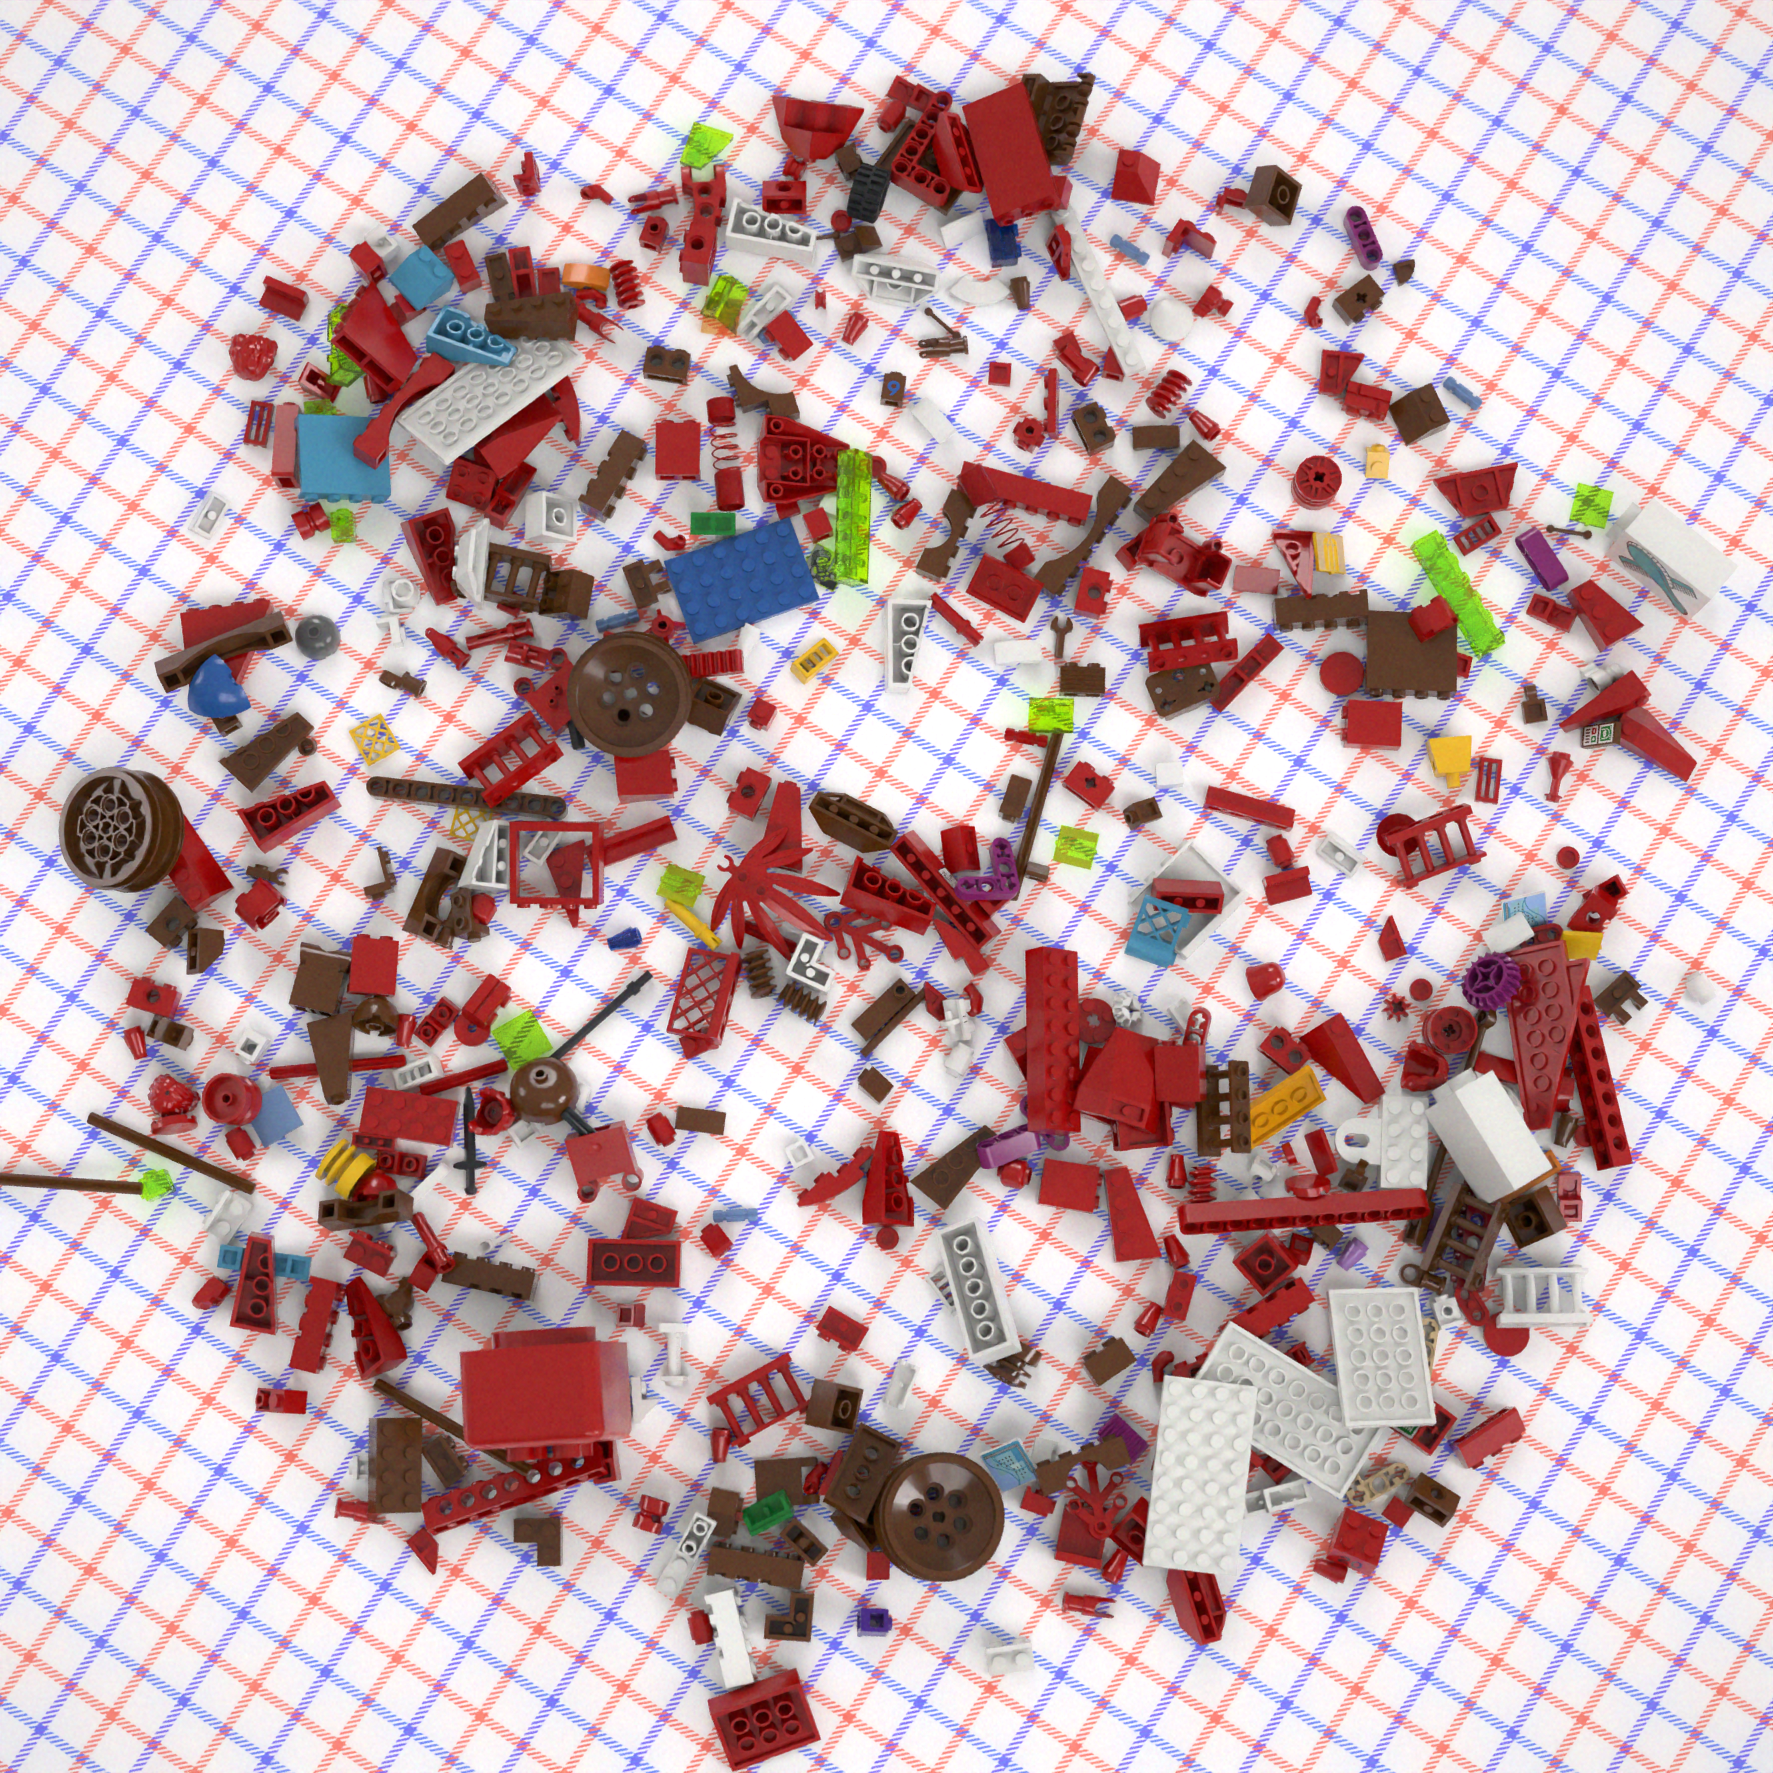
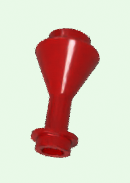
M1553 751L1552 756L1547 757L1552 782L1550 792L1544 794L1546 801L1559 803V800L1562 799L1558 794L1561 780L1574 764L1570 760L1571 754Z

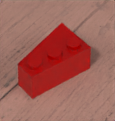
M1591 579L1571 589L1566 595L1573 609L1577 610V616L1600 653L1637 633L1644 626L1642 622Z

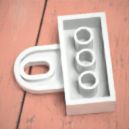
M1386 1095L1379 1097L1378 1118H1351L1337 1128L1334 1135L1336 1152L1343 1160L1352 1164H1357L1360 1159L1369 1162L1368 1165H1377L1376 1189L1421 1188L1427 1190L1428 1118L1424 1111L1429 1108V1098ZM1347 1134L1365 1135L1368 1139V1145L1364 1148L1349 1147L1345 1144L1344 1139Z

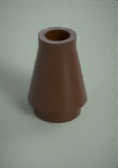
M1027 276L1010 279L1009 288L1017 305V310L1031 308L1030 281H1028Z
M1561 1113L1560 1118L1557 1117L1553 1144L1567 1148L1569 1141L1579 1126L1577 1124L1579 1118Z

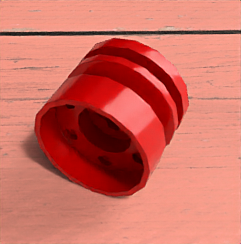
M1314 455L1306 458L1299 465L1291 482V494L1295 502L1300 507L1316 511L1330 505L1342 484V473L1339 466L1326 456ZM1314 478H1316V479H1320V478H1321L1322 481H1321V482H1320V481H1316V482H1315V481H1314Z
M1447 1006L1433 1010L1426 1016L1422 1024L1421 1034L1424 1043L1434 1048L1437 1053L1452 1055L1464 1052L1474 1044L1477 1038L1478 1027L1475 1018L1468 1010L1460 1006ZM1448 1027V1030L1451 1031V1034L1446 1035V1032L1443 1031V1028Z

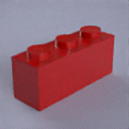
M1153 878L1150 896L1189 909L1188 913L1222 914L1225 894L1220 881ZM1152 904L1154 911H1159L1158 907Z

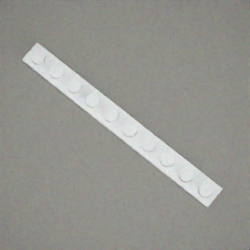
M1070 201L1067 210H1048L1055 226L1063 224L1065 230L1071 235V261L1125 378L1146 370L1145 362Z

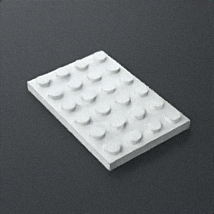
M1418 1288L1329 1289L1326 1292L1343 1428L1434 1426L1436 1424Z

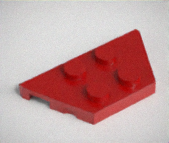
M1518 462L1434 478L1433 483L1463 519L1505 511L1509 506Z

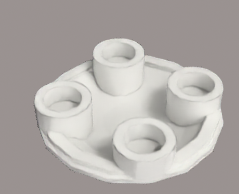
M1167 299L1159 302L1154 307L1150 315L1149 324L1158 337L1170 343H1176L1190 333L1194 317L1186 303L1177 299Z

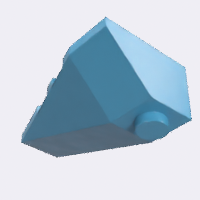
M447 305L443 306L426 333V353L432 354L435 352L446 360L508 366L517 352L516 347L499 335L491 334L482 323L477 324L471 320L469 314Z

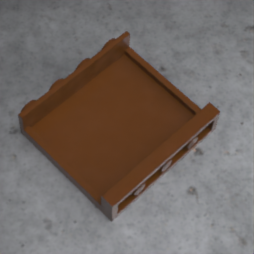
M1369 610V616L1364 622V625H1366V685L1363 694H1369L1373 698H1380L1383 695H1392V698L1396 699L1414 696L1415 699L1419 700L1437 697V700L1442 701L1453 698L1457 693V624L1447 630H1442L1434 637L1421 643L1408 623V619L1412 616L1411 612Z

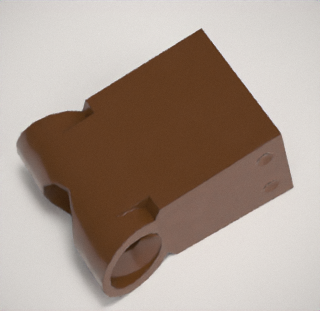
M301 942L300 964L288 1004L294 1010L326 1017L339 1014L348 975L350 974L351 952L342 950L326 952L319 945Z

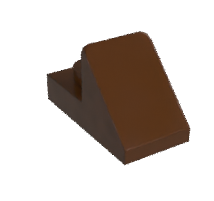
M855 226L854 233L834 240V245L842 263L853 259L854 254H866L883 247L875 226Z

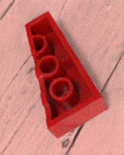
M324 780L297 789L296 792L287 795L282 794L277 796L276 799L267 802L262 801L246 809H238L236 812L258 848L266 854L342 807L332 788Z
M857 855L849 870L839 904L924 936L932 921L936 903L912 888L906 889L900 884L901 881L894 877L890 879L880 873L881 869L875 865L872 867L863 862L864 859Z
M1128 1167L1104 1170L1103 1180L1114 1263L1161 1258L1162 1254Z
M310 1275L309 1283L313 1284L312 1290H309L308 1294L305 1295L304 1304L307 1311L306 1313L303 1312L300 1317L298 1330L302 1332L301 1336L297 1335L295 1338L289 1367L320 1374V1370L324 1371L327 1363L325 1352L327 1347L330 1348L332 1345L334 1334H331L333 1325L338 1323L340 1312L337 1309L339 1302L344 1301L346 1289H344V1283Z
M1298 1277L1236 1315L1230 1321L1261 1340L1271 1334V1328L1276 1325L1279 1328L1291 1321L1289 1319L1290 1316L1295 1313L1298 1315L1310 1309L1308 1305L1316 1300L1303 1279ZM1229 1321L1218 1327L1221 1334Z

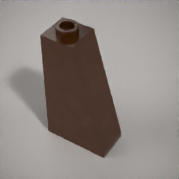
M351 1011L306 1023L323 1095L328 1105H341L346 1100L351 1099L355 1028L352 1025L353 1014Z

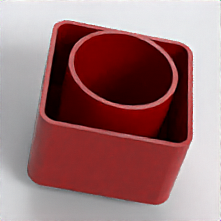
M594 1326L492 1333V1349L459 1352L464 1443L473 1450L506 1449V1462L548 1459L547 1446L551 1445L553 1459L594 1455L593 1442L621 1440L631 1433L632 1421L627 1342L597 1341L596 1327Z

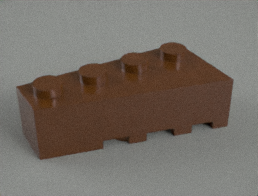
M479 173L413 224L412 227L424 245H427L431 251L439 250L450 240L507 205L508 201L495 182L484 174Z
M571 291L488 303L485 307L484 321L491 334L499 335L503 339H519L521 336L528 337L529 340H537L538 337H548L549 341H558V338L575 341L579 310Z
M623 429L621 430L608 451V461L604 459L600 463L597 478L590 479L587 484L586 495L581 493L578 498L581 512L604 524L608 518L611 519L613 517L618 499L622 500L626 494L628 481H632L637 474L638 469L636 467L639 461L643 462L648 454L646 441Z
M1193 439L1137 500L1133 511L1149 524L1152 517H1156L1157 520L1160 514L1168 513L1174 507L1207 487L1211 482L1222 477L1227 467Z
M454 1251V1255H449L454 1258L456 1265L450 1272L442 1275L441 1282L534 1302L540 1277L539 1274L535 1273L534 1268L522 1266L521 1270L512 1268L513 1264L499 1261V1265L491 1264L489 1258L477 1256L476 1260L468 1259V1254Z

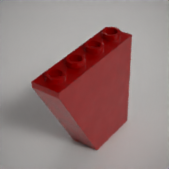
M371 281L366 286L362 284L355 291V297L347 305L349 309L340 316L339 319L341 321L332 330L334 335L330 342L392 395L405 383L418 357L378 287Z
M257 598L251 603L236 601L232 602L230 606L222 607V605L216 604L210 605L208 609L203 610L199 608L186 609V612L180 613L184 650L272 614L274 610L273 604L266 598ZM255 651L242 653L223 660L232 671L231 675L238 685H241Z

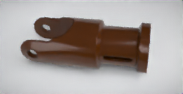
M964 335L962 338L949 339V337L922 339L918 342V346L921 348H932L931 350H923L919 353V357L922 359L950 357L951 354L959 353L969 354L967 335Z

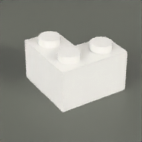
M804 932L785 972V977L827 996L836 977V971L817 963L825 947V941Z

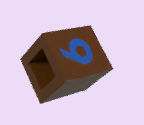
M895 371L884 374L880 405L902 408L907 376H903L902 373Z

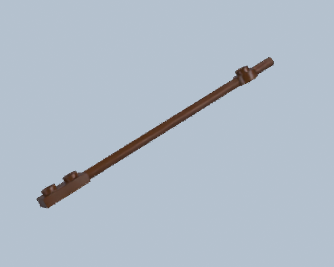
M1491 1009L1488 1012L1483 1010L1477 1011L1475 1016L1478 1026L1477 1038L1471 1046L1463 1072L1469 1068L1474 1070L1486 1030L1493 1027L1497 1021L1496 1011ZM1442 1140L1440 1141L1427 1181V1190H1425L1430 1214L1422 1219L1409 1220L1402 1242L1409 1245L1422 1247L1427 1237L1430 1220L1434 1216L1436 1203L1432 1202L1431 1199L1447 1153Z

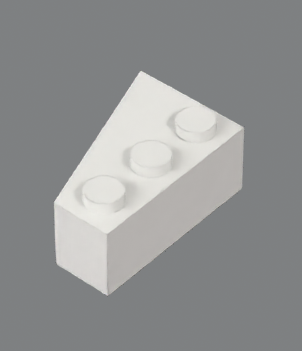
M494 819L481 823L457 887L496 893L510 890L509 821Z

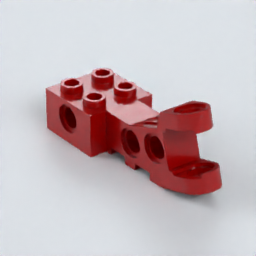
M713 165L714 181L693 182L691 166L680 167L682 193L693 198L694 216L689 230L685 229L683 243L685 245L679 254V273H682L683 282L709 287L717 252V227H721L722 224L721 208H725L727 202L725 165ZM709 214L710 216L704 217L702 215Z

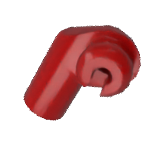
M594 288L576 290V298L581 301L593 300L596 302L595 307L600 310L607 307V296Z

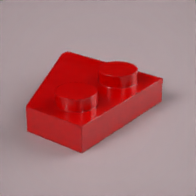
M1323 349L1321 352L1318 394L1340 397L1349 380H1351L1362 363L1365 354Z

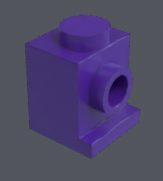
M860 1608L858 1611L857 1637H886L889 1631L892 1630V1617H889V1609ZM870 1622H876L878 1627H871Z

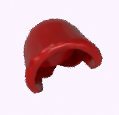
M1266 962L1257 966L1247 967L1245 976L1252 994L1259 1002H1263L1269 996L1279 992L1285 985L1286 975L1278 963Z

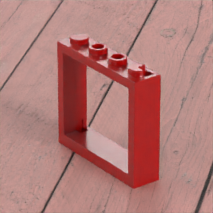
M509 822L510 904H517V908H530V904H539V908L542 909L553 908V905H561V909H575V905H584V909H597V905L604 904V822ZM520 831L592 832V897L520 896Z

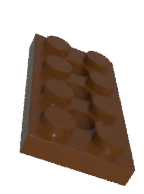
M861 1422L822 1502L865 1523L902 1443ZM873 1449L877 1453V1457H869L866 1450ZM864 1468L868 1472V1476L861 1477L857 1473V1469ZM848 1487H855L859 1491V1495H850Z

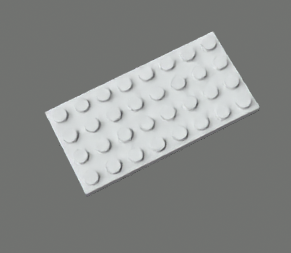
M521 336L519 339H504L517 348V352L508 366L470 362L396 417L395 420L401 428L445 465H448L587 361L584 354L563 338H558V341H549L548 337H538L537 340H529L528 337Z
M1230 1320L1194 1378L1258 1387L1252 1445L1340 1500L1344 1497L1385 1427L1343 1428L1338 1387Z
M1164 1375L1143 1565L1237 1577L1258 1387Z

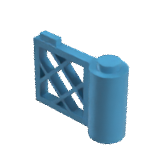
M1145 894L1124 954L1166 969L1168 965L1173 966L1177 953L1173 951L1182 927L1187 929L1192 916L1188 914L1189 909ZM1147 903L1157 906L1160 912L1149 915L1146 910ZM1176 912L1182 916L1180 920L1171 923L1167 914ZM1163 916L1167 925L1157 929L1152 920ZM1148 922L1153 931L1145 933L1139 931L1138 927ZM1170 929L1174 936L1172 942L1162 939L1160 933Z

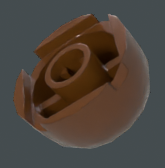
M375 995L373 998L361 1001L353 1015L352 1025L356 1030L364 1034L370 1035V1031L379 1032V1037L392 1036L396 1034L395 1029L398 1027L399 1014L396 1006L388 1001L386 997Z

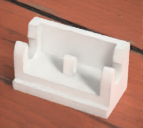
M1185 997L1166 1010L1184 1035L1189 1015L1194 1010ZM1197 1015L1195 1017L1198 1018L1199 1021L1198 1025L1195 1028L1199 1029V1025L1202 1022V1020ZM1190 1035L1189 1040H1198V1043L1201 1042L1200 1037L1198 1035Z
M899 1359L882 1402L903 1411L921 1367Z

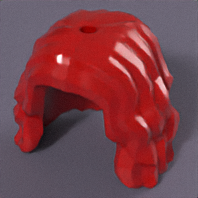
M239 333L232 336L228 352L234 373L245 381H260L274 364V357L277 355L278 349L277 342L270 340L268 337L256 336L254 334L244 335Z
M1412 1040L1406 1051L1400 1087L1411 1092H1426L1437 1089L1447 1082L1450 1069L1444 1056L1437 1053L1434 1048L1427 1046L1425 1043H1417L1415 1040Z
M168 1073L159 1075L154 1079L153 1084L149 1087L150 1092L147 1095L153 1113L160 1117L179 1114L186 1115L193 1111L201 1100L197 1091H192V1089L187 1088L184 1084L177 1082Z
M489 1087L481 1089L479 1093L482 1100L476 1118L468 1122L469 1132H474L475 1135H486L487 1137L491 1135L496 1136L512 1126L516 1118L511 1099L506 1097L505 1092Z

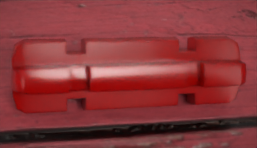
M1006 728L1004 739L1013 742V740H1016L1017 743L1032 746L1037 744V747L1042 748L1047 746V735H1036V733L1023 730L1015 731L1013 728Z

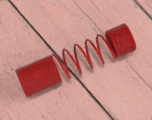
M727 396L714 397L707 400L706 408L708 423L713 425L709 430V433L714 436L710 444L716 448L711 453L717 459L713 463V467L719 470L713 475L717 509L720 511H736L746 506L743 477L740 471L741 467L732 466L720 469L715 467V463L720 460H737L740 456L730 455L719 458L714 456L713 453L718 449H735L739 445L728 444L718 447L713 445L712 442L717 438H734L738 434L726 433L718 436L711 433V430L715 427H732L737 424L732 422L736 419L734 399Z
M981 463L957 475L956 478H958L957 480H959L958 482H960L973 508H978L998 500L979 518H984L1004 510L985 528H990L1010 520L991 538H996L1016 530L997 548L999 549L1022 540L1015 548L1002 556L1006 564L1021 570L1033 563L1036 558L1026 542L1023 543L1025 538H1018L1006 543L1019 531V528H1012L1000 533L1013 521V518H1006L994 523L1007 511V508H1000L988 513L1001 501V498L991 499L998 492L995 490V486H993Z

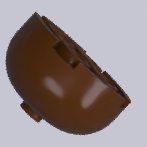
M538 1057L527 1061L517 1069L511 1079L509 1093L514 1111L520 1119L529 1124L531 1122L545 1123V1126L563 1121L564 1119L561 1117V1114L568 1107L575 1111L580 1088L574 1071L565 1062L552 1057Z

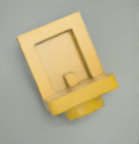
M1372 444V447H1366L1365 478L1388 479L1389 449L1383 444Z

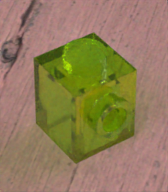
M330 399L303 402L304 414L338 416L337 406H333Z
M340 508L336 512H330L331 538L335 544L356 543L357 530L354 512L347 508Z
M156 1169L149 1170L142 1174L143 1178L138 1180V1182L144 1185L143 1193L140 1197L146 1199L147 1202H154L176 1192L171 1176L166 1169L156 1171Z

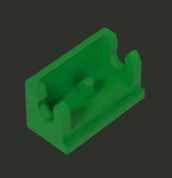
M691 512L690 535L735 536L736 513Z
M782 1489L742 1509V1518L751 1537L793 1517L795 1509L785 1490Z

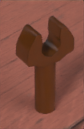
M1056 616L1050 625V630L1056 634L1054 657L1063 658L1065 635L1072 632L1073 623L1070 617H1067L1066 626L1060 628L1058 626V616Z

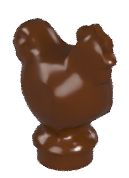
M405 1276L398 1281L399 1288L390 1294H378L375 1296L383 1311L393 1318L391 1324L399 1332L406 1331L413 1325V1318L409 1313L415 1303L412 1294L414 1289L413 1285L407 1282L409 1277Z

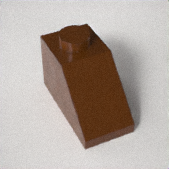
M201 927L188 930L186 975L202 974L223 954L225 946L224 930Z

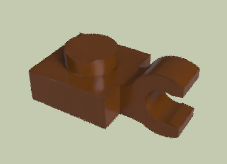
M1530 684L1523 687L1527 700L1521 702L1524 725L1548 721L1545 699H1538L1536 685Z
M255 864V867H247L246 875L249 878L256 880L262 878L278 886H286L285 882L278 879L281 874L289 875V872L284 868L271 872L268 871L269 867Z
M1360 1159L1354 1170L1347 1167L1337 1186L1351 1193L1361 1192L1368 1180V1177L1364 1174L1369 1162Z

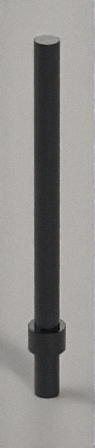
M647 970L636 981L632 980L626 985V989L549 1057L560 1060L632 995L636 996L641 991L640 988L652 979L653 975Z

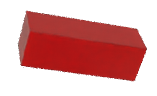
M353 1132L351 1146L354 1145L357 1148L396 1151L398 1139Z

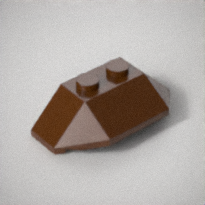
M818 791L808 807L824 834L861 853L889 850L899 833L897 829H894L893 824L885 813L846 793H824V791Z

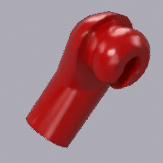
M598 184L585 186L580 191V196L583 199H600L607 206L614 199L610 193Z
M1312 296L1304 311L1307 324L1313 329L1321 327L1323 324V318H1320L1317 313L1322 300L1316 296Z
M659 530L652 537L666 551H679L686 545V538L681 534L668 538Z
M971 982L963 990L970 997L971 1009L966 1013L970 1017H975L982 1012L984 998Z
M1163 1350L1152 1360L1153 1383L1163 1382V1369L1169 1363H1173L1175 1358L1173 1352Z
M820 1461L806 1475L805 1484L803 1485L805 1494L814 1495L819 1490L821 1476L829 1468L824 1461Z

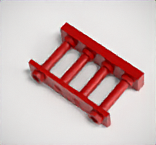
M1227 611L1138 624L1140 647L1150 646L1151 651L1147 652L1149 673L1238 659L1237 638L1227 639L1225 635L1229 634ZM1216 636L1218 641L1205 643L1203 638ZM1194 639L1196 643L1194 645L1182 646L1181 641ZM1173 644L1174 648L1160 650L1159 645Z
M531 710L457 763L469 781L476 777L485 788L481 795L490 808L502 802L503 799L564 756L555 740L547 744L538 731L542 726ZM529 737L541 749L532 757H529L519 745ZM511 750L522 762L513 771L502 760V757ZM493 763L504 776L495 784H492L483 772Z
M1462 803L1381 834L1383 843L1395 848L1405 877L1397 880V885L1403 888L1406 887V889H1412L1419 885L1418 882L1467 863L1469 865L1477 864L1482 861L1481 858L1487 856L1486 851L1475 849L1466 822L1467 816L1473 814L1471 805ZM1453 821L1458 824L1467 854L1457 858L1454 857L1445 830L1446 824ZM1432 829L1437 832L1446 862L1436 866L1433 864L1424 838L1425 832ZM1411 837L1416 840L1426 869L1416 874L1412 872L1403 846L1404 840Z
M788 1352L706 1397L710 1406L715 1404L716 1407H720L737 1440L730 1443L732 1447L737 1445L740 1449L751 1443L749 1438L797 1411H799L800 1415L807 1411L810 1399L806 1401L789 1370V1362L793 1360ZM775 1370L781 1373L798 1406L785 1412L768 1380L770 1379L768 1374ZM755 1381L758 1385H761L778 1416L767 1423L764 1422L748 1392L750 1390L748 1385ZM733 1393H736L737 1396L740 1395L757 1427L746 1435L728 1404L729 1399L727 1397Z

